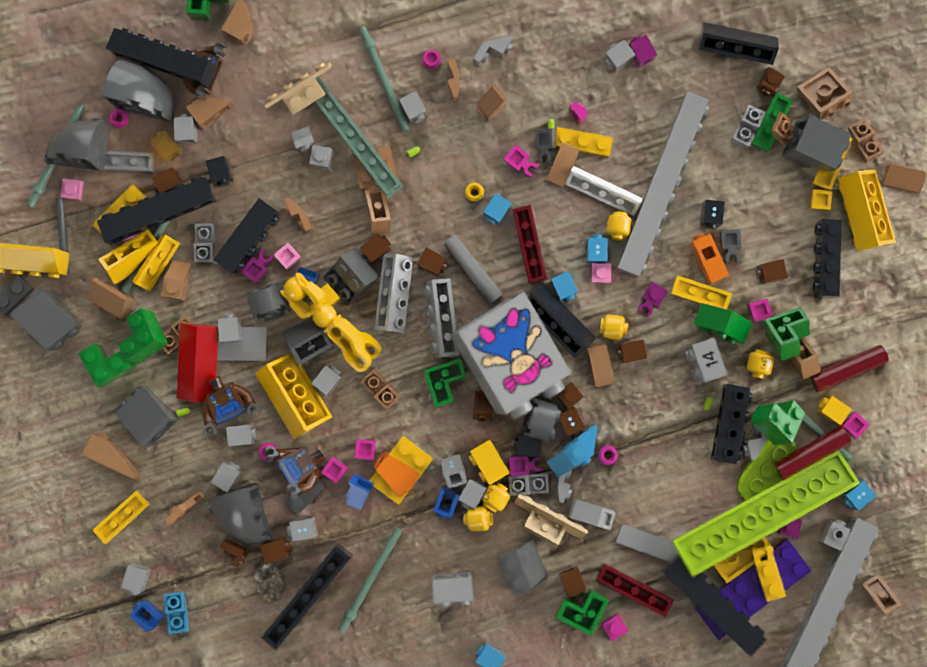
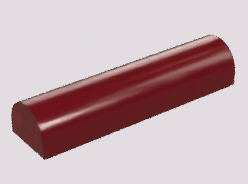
M527 205L512 209L528 283L533 284L546 281L548 278L532 206Z
M877 345L822 369L821 372L810 376V380L816 393L888 363L889 357L884 347Z
M838 426L772 464L783 481L850 444L851 439L842 426Z
M606 563L602 564L596 576L598 583L666 617L674 602L673 598Z

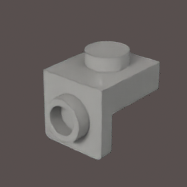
M309 127L291 133L297 151L305 152L312 149L313 145H316Z

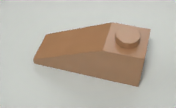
M103 432L91 434L83 450V456L132 479L140 477V473L115 441L109 439L110 435Z

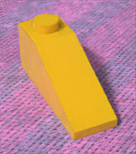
M146 230L98 260L115 285L130 276L158 242L151 232Z

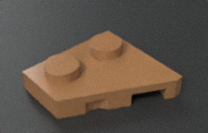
M199 491L181 505L172 507L166 513L168 517L164 521L169 526L179 523L205 496Z

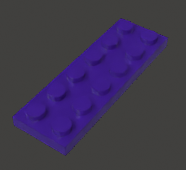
M785 539L773 548L774 559L784 591L811 572L809 566L788 539ZM752 565L720 588L721 592L719 594L724 598L729 597L736 604L734 608L739 613L742 610L749 617L771 602L765 600L755 565ZM698 606L694 607L718 640L727 635Z

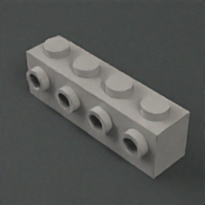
M400 254L383 255L374 330L404 334L413 257Z
M450 278L426 282L424 296L427 297L428 302L426 314L430 319L428 331L430 336L432 335L431 353L434 355V359L460 355L459 349L450 336L452 332L457 330Z

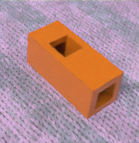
M704 233L694 236V241L690 243V246L707 284L710 285L728 277V271L711 234L705 236Z

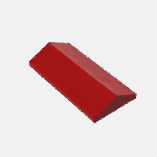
M180 323L177 399L190 402H204L207 393L213 390L209 380L217 377L218 326Z

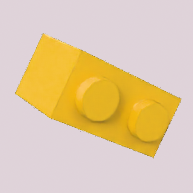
M490 439L470 450L472 455L469 458L474 466H479L481 472L478 474L484 483L488 482L491 485L509 474Z

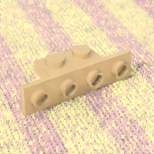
M323 62L319 64L310 75L307 72L298 78L299 82L294 85L292 82L282 88L283 92L278 95L276 92L266 98L268 100L264 105L266 109L283 99L294 115L323 97L325 92L316 80V77L329 70L332 66L329 62L325 65Z
M519 494L513 503L530 512L523 529L556 547L559 545L565 531L581 540L588 532L581 524L573 523L564 515L554 513L547 506L532 501L529 496Z

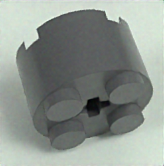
M272 283L267 285L265 289H254L248 292L249 297L247 301L254 322H260L259 319L263 318L265 322L284 316V311H291L289 301L280 293L281 290H284V287L278 286V283Z
M533 398L531 400L534 402L533 408L526 413L523 426H526V431L522 430V434L545 442L548 439L552 440L555 434L553 426L555 421H558L561 410L557 409L556 404Z

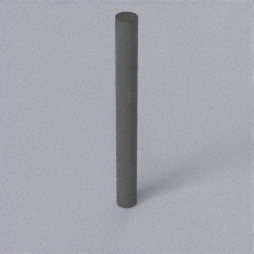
M56 198L59 247L61 251L68 253L63 198Z

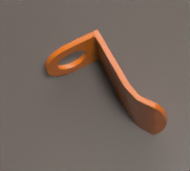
M387 451L381 454L374 463L375 470L398 497L405 495L415 485L420 473L391 456Z

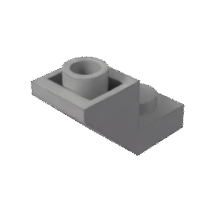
M506 36L483 42L473 58V64L478 67L482 63L485 64L490 57L489 52L501 59L505 54L508 55L513 48L511 44L512 37Z
M752 424L755 435H758V438L744 440V445L742 446L743 454L748 460H755L768 440L754 424Z
M573 499L568 517L611 530L616 512Z

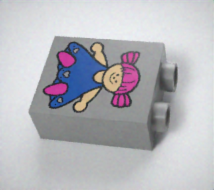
M524 292L513 295L450 334L496 414L510 413L513 419L521 417L533 408L529 401L539 393H542L545 399L556 395L565 388L561 380L571 374Z

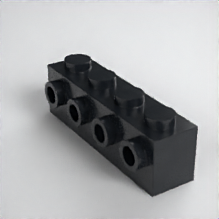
M704 22L699 36L698 50L773 65L779 50L778 37Z
M258 198L213 260L234 275L237 272L240 273L246 266L245 261L248 257L251 258L256 253V246L259 242L262 243L267 238V232L270 227H274L278 223L280 213Z
M822 219L816 222L814 229L816 243L814 245L815 262L813 273H815L812 290L814 298L834 299L840 297L842 220Z
M544 283L527 297L544 327L574 358L581 354L596 339Z
M732 384L723 385L711 460L737 464L741 460L742 450L740 445L745 439L743 428L744 423H747L749 417L747 405L752 400L750 388Z

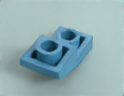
M184 592L164 594L168 634L189 632Z

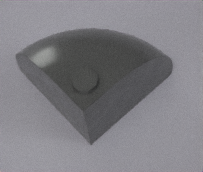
M118 60L115 62L107 75L101 96L117 109L173 122L175 98L168 83L158 74L142 67V64L138 61Z
M97 118L77 121L63 126L48 142L44 162L46 164L103 172L110 127L104 120Z
M258 485L208 499L210 513L214 514L221 528L233 539L247 544H261L273 540Z

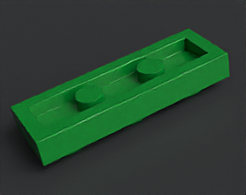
M779 93L773 96L750 145L764 152L770 150L775 140L772 128L780 112L787 115L793 100Z

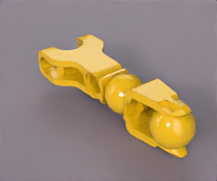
M296 273V277L286 281L284 290H281L280 293L289 301L291 308L300 318L305 319L312 315L314 323L320 328H326L324 332H327L328 337L342 350L346 362L358 372L366 371L371 365V359H375L381 353V345L370 334L359 331L348 320L341 318L340 314L337 316L332 306L323 304L326 301V293L312 281H307L302 274ZM306 295L314 301L311 306L302 300ZM367 347H373L375 352H371ZM358 357L363 360L364 365L358 362Z

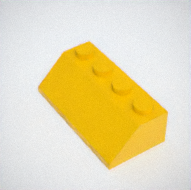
M876 170L857 171L839 177L838 188L843 196V207L848 214V225L852 230L854 236L853 243L857 251H865L896 243Z
M0 243V273L10 270L11 274L23 275V272H29L30 276L41 277V274H48L47 277L59 279L60 275L67 276L70 253L55 248Z
M292 353L266 364L255 373L293 439L304 435L332 418L315 386L311 384L312 381L303 366L298 365Z

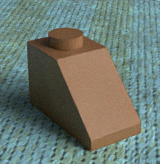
M237 0L221 30L225 36L245 46L246 42H249L253 36V26L244 0Z
M494 84L477 102L478 110L476 112L481 119H486L489 122L506 109L507 98Z
M203 96L206 99L202 100L200 97H196L189 102L186 108L204 130L233 108L228 99Z
M381 189L365 191L367 218L371 235L390 233L391 217L385 194Z
M172 261L164 277L161 296L185 301L192 268L191 263Z
M803 337L799 339L800 355L794 356L790 360L804 380L821 372L819 356Z

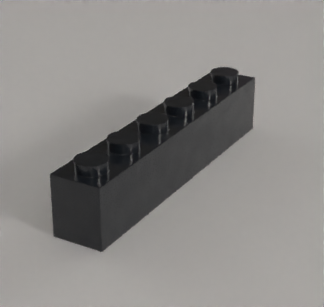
M122 28V30L113 29L105 49L115 56L129 61H138L149 68L202 85L206 88L210 87L218 69L212 63L213 60L205 55L198 57L196 53L187 49L185 52L181 51L179 47L173 44L166 46L164 42L158 39L149 40L147 36L141 33L134 35L132 31L126 28Z
M200 176L193 178L191 183L186 185L179 184L174 186L171 191L159 192L155 194L154 198L149 200L148 198L139 200L137 205L132 207H122L115 214H105L101 217L102 219L97 220L104 241L112 245L217 201L209 181L205 177L202 178Z
M338 543L261 638L277 650L353 555Z
M676 555L661 571L750 657L767 641L763 636L765 632L757 624L753 626L749 622L751 618L742 610L739 613L734 608L736 604L729 597L724 598L719 594L721 592L720 588L714 583L710 585L705 580L707 576L703 572L692 577L679 555Z

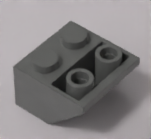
M354 248L342 255L323 278L348 306L369 289L379 276Z
M312 317L283 332L288 346L300 366L335 348L327 332H324L325 328L317 326Z

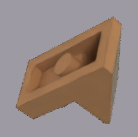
M879 574L862 583V587L874 601L875 609L883 615L887 616L903 607L902 603Z

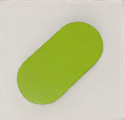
M768 439L757 458L748 462L737 479V491L744 501L782 481L772 463L796 451L798 448L794 441L788 444L773 445Z

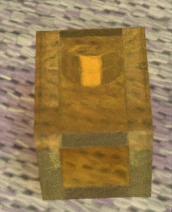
M165 130L155 134L150 142L168 163L183 152Z

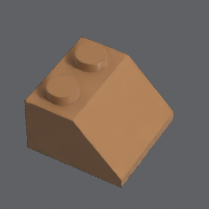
M93 277L87 298L93 302L92 306L100 311L102 309L109 312L108 316L117 321L119 318L126 320L137 300L106 281Z

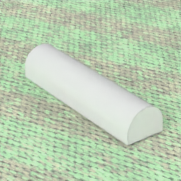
M573 166L565 183L632 216L635 215L643 199Z

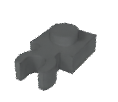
M556 129L535 130L536 149H541L538 156L539 162L544 163L546 155L548 156V162H554V154L551 152V148H556Z
M740 229L721 230V250H727L724 262L729 263V256L732 255L735 257V263H738L740 255L736 252V249L742 248Z

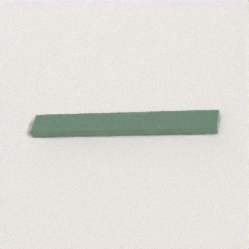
M316 77L325 95L316 100L315 104L386 197L390 198L402 189L403 185L320 77Z

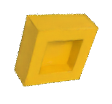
M811 190L810 209L830 211L833 191Z

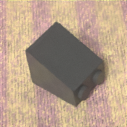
M812 115L795 122L793 135L781 156L827 172L837 170L843 162V153L850 145L849 139L851 134Z
M42 288L10 313L46 350L50 351L59 350L64 345L63 342L68 338L76 336L79 333L78 329L82 327L54 292Z
M139 386L131 393L132 397L128 401L125 400L118 406L119 410L115 414L142 447L153 446L180 418L148 386Z
M533 539L497 553L513 596L531 589L547 576Z

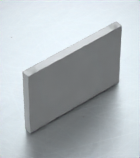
M241 327L242 342L221 343L218 341V361H266L267 327Z

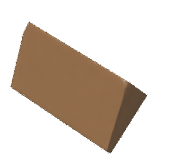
M889 164L885 168L882 185L920 193L927 177V172Z

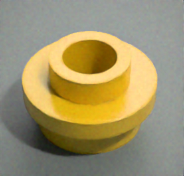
M470 183L465 189L466 198L472 202L481 200L484 195V189L478 183ZM473 189L478 191L476 196L471 194Z

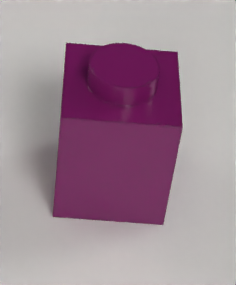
M647 35L643 37L637 36L630 41L629 46L636 54L633 60L637 68L655 60L657 53Z

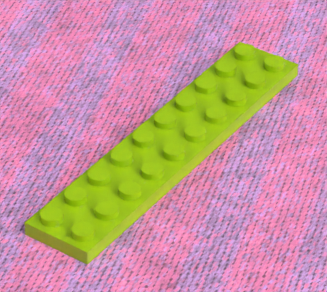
M838 450L672 541V544L693 577L859 485L860 482Z

